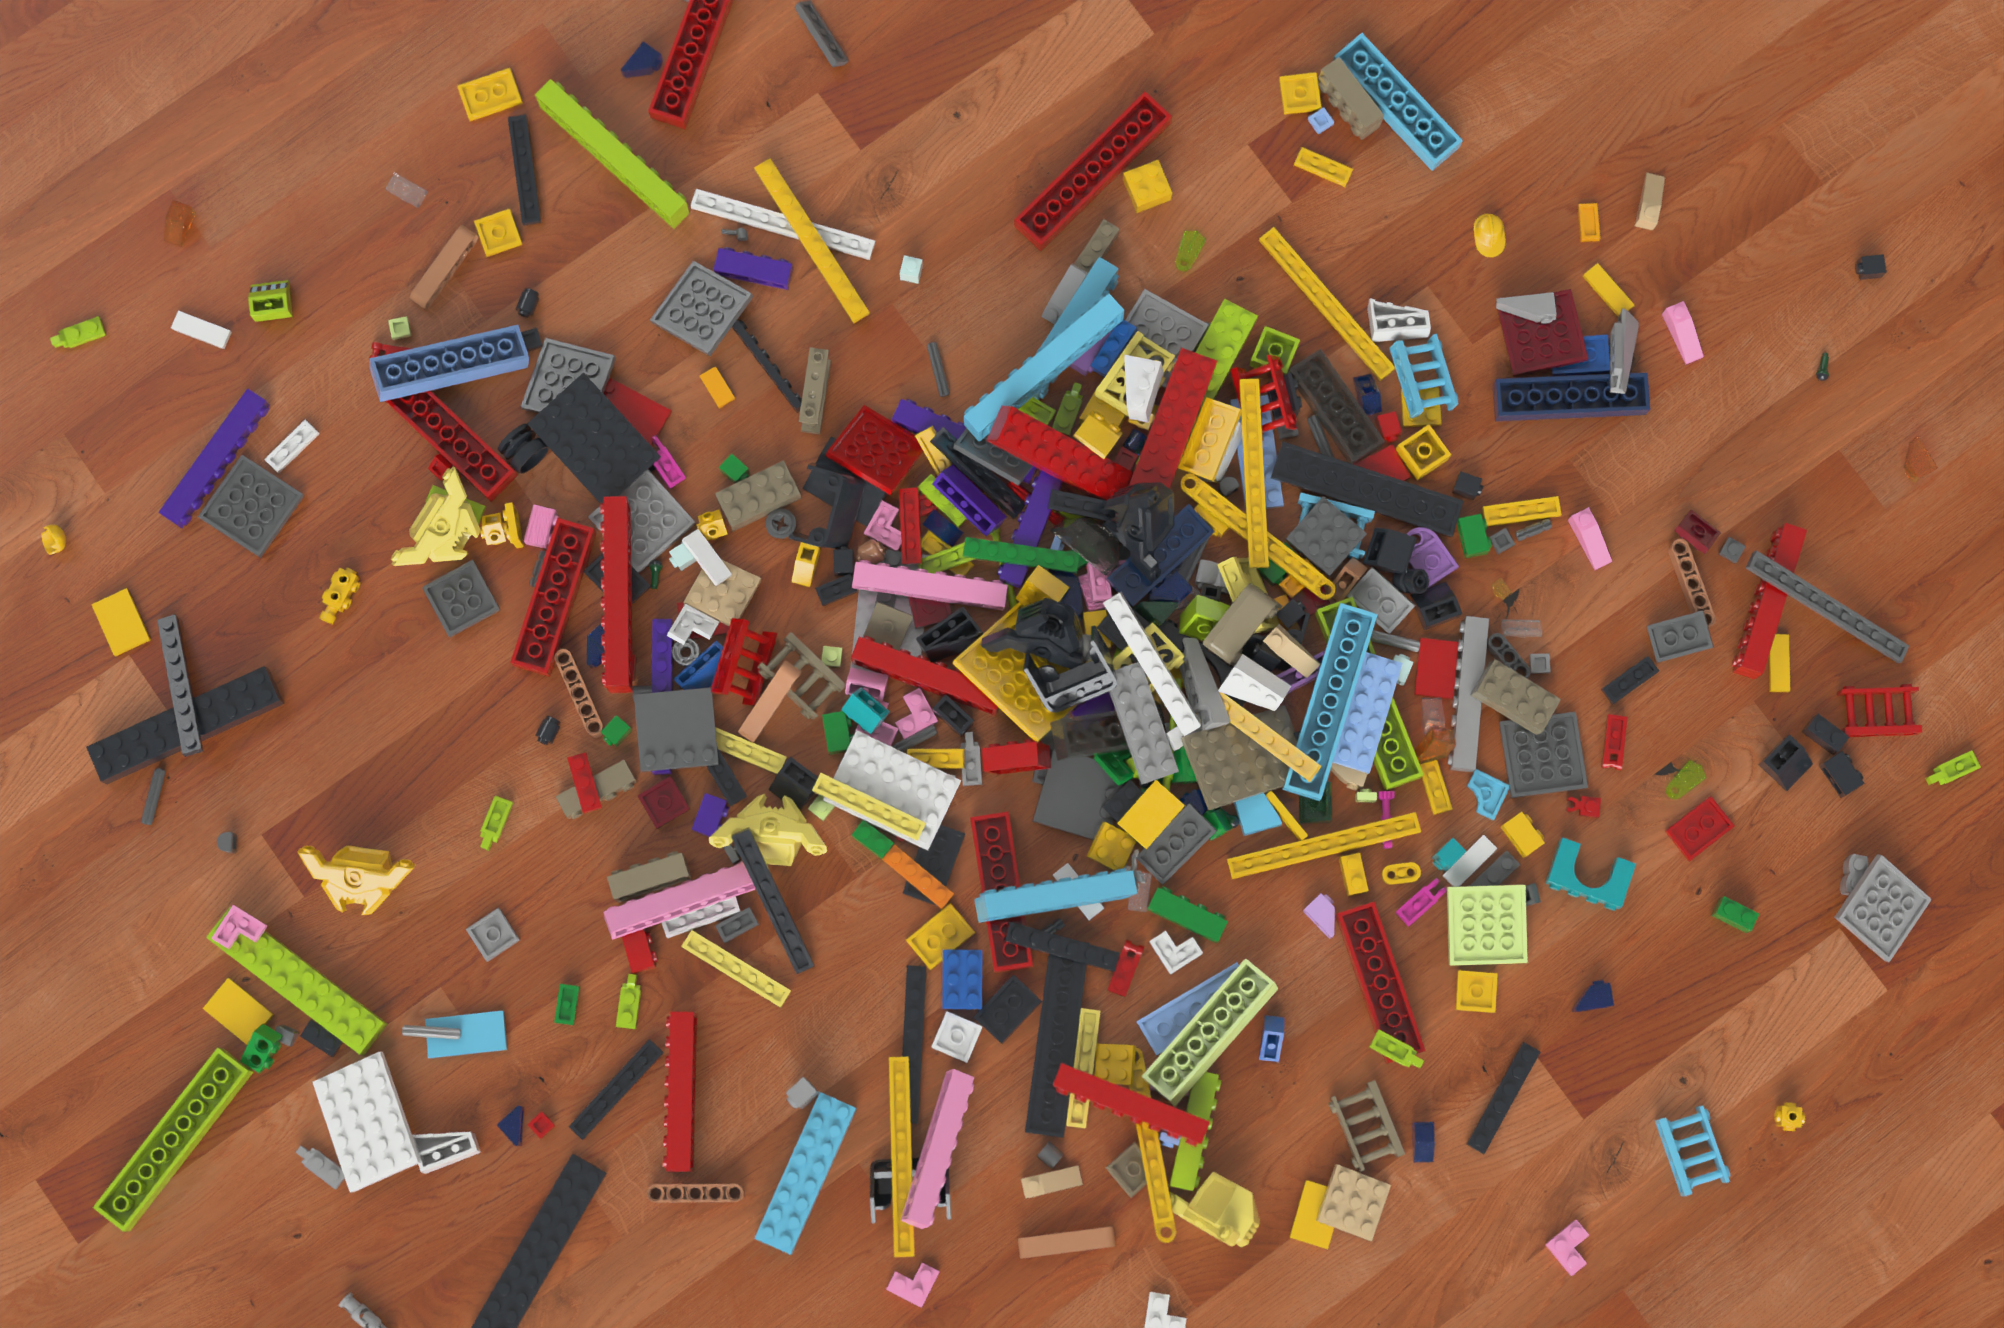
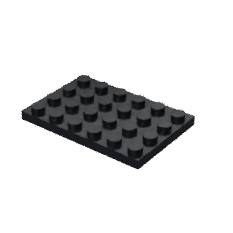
M584 372L527 423L599 503H604V497L620 496L661 458L655 449Z

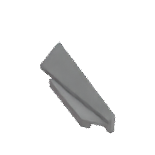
M1626 309L1621 310L1618 323H1614L1610 333V392L1622 394L1626 393L1639 322Z
M1183 638L1185 657L1183 658L1184 663L1179 667L1189 704L1195 713H1200L1202 730H1210L1229 724L1231 720L1198 639Z

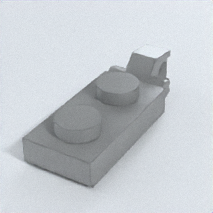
M965 732L966 743H961L960 749H965V768H962L963 786L982 785L980 747L978 742H973V732Z
M300 1146L296 1151L297 1154L304 1158L302 1160L304 1166L334 1189H337L345 1179L342 1168L319 1150L312 1148L309 1151L304 1146Z

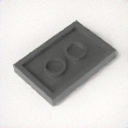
M1704 610L1647 626L1657 663L1714 648Z

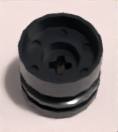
M527 423L513 429L498 446V451L504 454L506 460L512 459L510 464L519 474H524L534 468L549 451V447L541 438L535 439L536 433L531 430Z

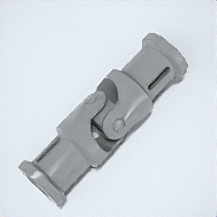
M349 1293L340 1302L339 1307L346 1309L351 1314V1318L362 1327L387 1328L382 1324V1320L375 1316L365 1304H360L353 1297L352 1293Z

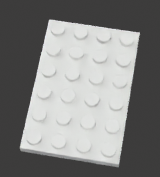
M856 731L833 779L925 822L926 825L919 840L916 841L826 797H824L823 801L928 851L961 780L862 732Z
M377 1052L313 1081L350 1192L358 1191L421 1163L383 1052Z

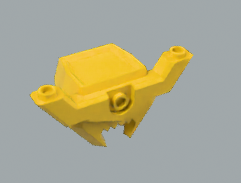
M348 845L337 851L332 857L331 862L325 861L320 851L315 850L313 846H304L297 852L312 877L323 880L321 886L337 910L340 912L346 911L345 905L364 904L362 915L372 914L416 866V864L411 863V860L402 859L392 865L389 851Z

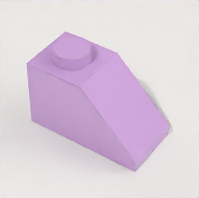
M1320 894L1303 912L1330 939L1334 936L1335 907L1332 905L1334 902L1328 895L1325 894L1323 896Z

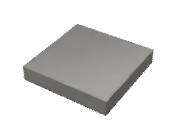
M500 908L495 909L466 929L487 962L520 941Z

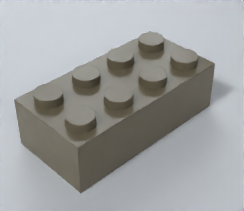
M1338 57L1322 68L1318 79V87L1329 96L1331 105L1338 108L1341 118L1345 122L1348 121L1354 135L1359 136L1363 140L1380 128L1384 114L1342 59Z
M784 460L715 493L733 532L769 515L773 510L781 509L802 499Z
M1497 660L1488 663L1471 694L1474 698L1535 735L1544 731L1561 700Z
M678 851L668 853L667 857L659 859V857L650 859L648 864L645 865L640 863L629 866L630 870L622 871V869L613 871L611 876L607 877L613 899L618 903L692 879L686 857L682 853H678Z

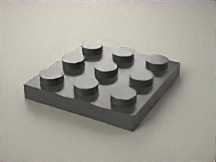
M1323 496L1285 540L1329 577L1367 533Z
M473 560L422 587L450 638L500 611L498 604Z

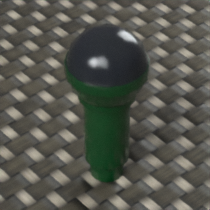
M1823 353V356H1821L1820 368L1816 372V378L1820 381H1825L1829 377L1827 369L1828 353Z
M653 560L649 565L652 572L651 586L652 589H657L659 572L663 566L661 561Z
M1218 807V808H1215V809H1213V810L1216 811V810L1222 809V808H1221V807ZM1222 809L1230 825L1236 828L1240 822L1239 818L1235 815H1230Z

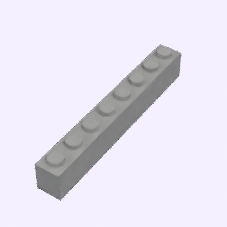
M1466 616L1463 621H1460L1459 632L1462 633V640L1458 641L1460 659L1457 658L1456 670H1459L1458 677H1455L1454 689H1457V695L1453 697L1452 707L1455 708V715L1451 717V727L1454 728L1453 734H1450L1449 745L1452 746L1451 753H1448L1447 764L1450 765V770L1474 772L1476 770L1482 702L1471 696L1485 670L1489 618Z

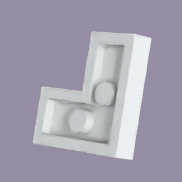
M685 604L667 636L683 645L692 631L710 640L719 621Z
M1166 931L1149 941L1170 975L1203 954L1193 937L1178 947L1175 946Z
M1155 1292L1149 1293L1144 1328H1185L1186 1318L1167 1315L1170 1295Z

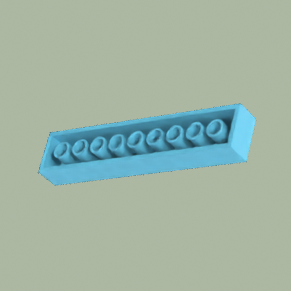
M1110 294L1099 297L1095 301L1096 305L1091 309L1089 307L1080 314L1081 317L1077 321L1072 320L1066 326L1067 329L1064 332L1055 334L1051 339V343L1042 345L1037 350L1038 354L1033 358L1031 356L1022 363L1023 366L1019 370L1016 368L1011 371L1007 380L998 382L993 388L994 391L990 394H984L975 407L972 405L964 412V425L979 442L990 433L1001 406H1013L1019 409L1123 321L1124 309Z
M1340 603L1296 744V748L1322 767L1311 782L1289 767L1282 790L1318 801L1322 799L1378 614Z

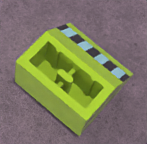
M289 280L251 285L248 297L250 316L255 322L293 317Z

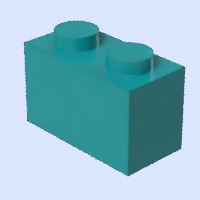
M862 687L852 693L841 709L869 734L879 728L890 712Z
M1452 838L1432 857L1434 860L1433 864L1440 871L1442 869L1447 871L1467 851Z

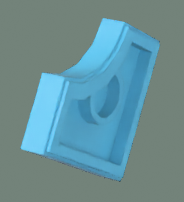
M1476 769L1467 787L1477 797L1478 805L1476 812L1494 821L1509 790V785Z

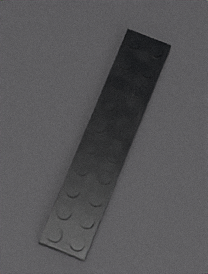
M1286 442L1281 444L1271 475V479L1356 507L1372 510L1375 513L1417 527H1424L1448 537L1453 536L1463 504V500Z
M1051 954L1048 956L1025 1133L1064 1138L1070 1093H1068V1096L1057 1093L1053 1084L1061 1063L1073 1067L1087 964Z
M575 1154L571 1155L471 1328H518L607 1175L606 1172Z

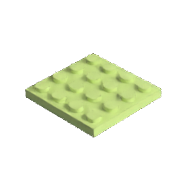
M1524 884L1447 887L1449 965L1527 963L1526 886Z

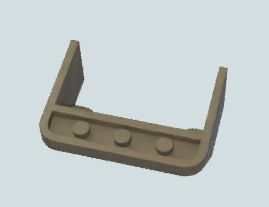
M1250 583L1243 589L1205 638L1203 645L1230 665L1235 666L1242 656L1243 646L1264 619L1273 618L1283 606L1259 587Z

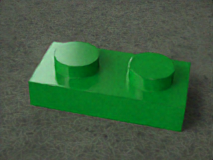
M560 984L554 1023L575 1025L580 986Z

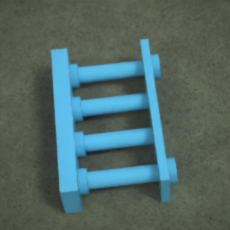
M1433 334L1427 340L1428 344L1406 347L1403 340L1396 341L1389 348L1411 418L1418 417L1425 407L1446 404L1448 411H1451L1458 405V395L1454 391L1442 352V343L1438 339L1437 334ZM1430 351L1433 361L1415 365L1410 364L1408 355ZM1436 369L1438 379L1418 383L1415 381L1413 372ZM1441 386L1444 396L1426 400L1420 398L1419 390Z
M1300 493L1297 503L1302 507L1299 523L1320 501L1321 497ZM1327 499L1348 518L1357 519V525L1362 530H1364L1365 524L1373 520L1375 511ZM1361 541L1347 556L1348 558L1354 557L1356 560L1363 558L1365 551L1359 550Z
M1704 1106L1695 1107L1697 1114L1672 1122L1667 1121L1666 1118L1655 1120L1681 1196L1693 1194L1691 1190L1693 1186L1718 1178L1721 1179L1722 1183L1730 1182L1728 1178L1730 1177V1171L1727 1165L1724 1166L1708 1121L1710 1120V1114L1707 1109H1704ZM1698 1121L1701 1122L1703 1133L1679 1141L1673 1139L1671 1132L1674 1129ZM1707 1140L1710 1152L1685 1160L1683 1158L1680 1159L1678 1153L1680 1148ZM1714 1159L1716 1171L1692 1179L1687 1178L1685 1173L1687 1167Z

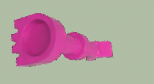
M1394 791L1378 792V799L1382 800L1383 815L1381 816V821L1392 818V815H1390V800L1395 797ZM1392 840L1383 842V849L1392 848Z

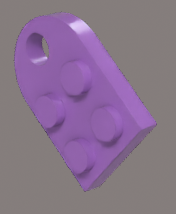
M1419 527L1407 533L1410 536L1417 534L1421 538V542L1414 546L1409 564L1412 569H1423L1427 572L1429 576L1428 588L1459 568L1446 547L1432 530Z

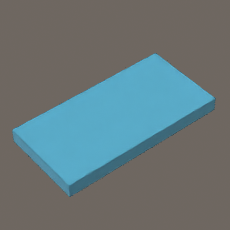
M504 1011L425 1019L426 1026L461 1029L460 1039L427 1037L428 1058L507 1050Z

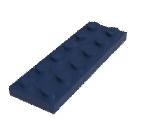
M1190 504L1174 517L1175 526L1166 538L1153 551H1149V554L1159 563V569H1161L1160 577L1151 583L1130 561V557L1106 578L1118 593L1122 592L1131 607L1215 532Z

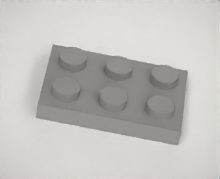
M1374 567L1366 573L1347 595L1349 598L1353 597L1356 605L1362 610L1378 614L1375 622L1388 634L1416 606Z

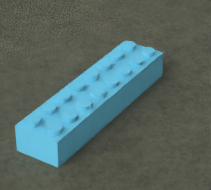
M1363 33L1334 56L1333 61L1338 57L1342 59L1384 114L1383 119L1431 171L1460 148L1463 140Z
M1101 257L1097 259L1042 345L1051 343V339L1055 334L1064 332L1067 329L1066 326L1072 320L1077 321L1081 317L1080 314L1089 307L1091 309L1096 305L1095 301L1099 297L1108 295L1110 290L1113 291L1119 282L1117 281L1119 278L1117 267ZM1057 377L1054 378V379L1051 381V383H1054L1055 380L1057 379ZM1050 383L1033 397L1037 400L1040 398L1044 399L1049 389L1047 388Z
M1123 868L1114 870L1115 872L1109 874L1108 871L1099 872L1091 877L1089 874L1072 880L1071 877L1062 878L1054 883L1052 880H1048L1035 886L1034 883L1024 884L1015 889V886L1003 888V890L998 892L996 889L984 891L985 893H981L980 897L974 899L978 922L1126 899L1137 894L1134 873Z
M819 1093L755 1239L790 1255L793 1253L857 1108L824 1093Z

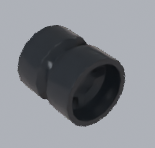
M1407 569L1406 574L1394 573L1392 582L1401 593L1421 594L1429 586V576L1423 569Z

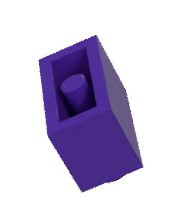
M705 793L692 827L693 832L710 837L722 826L723 817H727L730 810L727 800Z

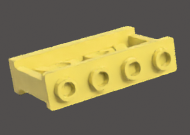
M1139 331L1133 336L1095 392V397L1107 402L1128 417L1127 405L1123 401V397L1126 395L1125 371L1123 370L1125 367L1124 355L1150 359L1154 356L1162 357L1164 360V365L1162 366L1164 373L1159 387L1165 381L1164 375L1167 371L1171 372L1175 366L1174 360L1176 355L1169 353L1147 339ZM1140 344L1146 347L1147 349L1151 350L1152 352L1146 355L1144 350L1140 347ZM1121 377L1124 379V386H1121L1122 382H1117V378ZM1107 391L1120 394L1119 400L1109 395Z
M1232 557L1217 564L1232 602L1236 600L1243 589L1250 583L1267 593L1258 569H1249V558ZM1277 615L1273 618L1264 619L1254 633L1272 631L1280 624Z
M1153 622L1144 629L1157 651L1169 649L1173 652V659L1168 663L1164 662L1169 671L1173 667L1177 669L1184 663L1183 658L1185 655ZM1155 632L1166 644L1157 647L1152 634ZM1129 645L1112 660L1115 670L1119 669L1122 664H1132L1129 656L1131 654L1134 655ZM1160 654L1162 659L1164 656H1168L1167 654ZM1146 676L1147 682L1149 683V687L1152 693L1155 690V688L1151 683L1150 679L1148 678V676Z

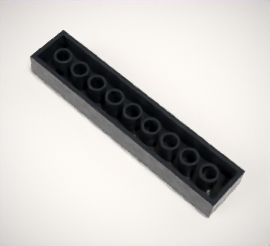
M267 667L258 668L194 698L201 740L204 741L284 704L273 676ZM174 707L86 747L101 782L110 784L182 751Z

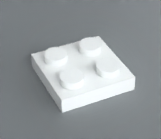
M947 1011L931 1048L967 1063L982 1030V1026Z

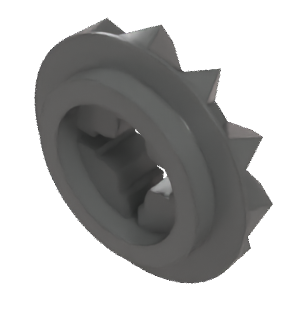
M786 509L773 510L766 518V529L774 538L784 539L795 530V517ZM784 517V524L786 526L781 527L778 531V525L775 522H780Z

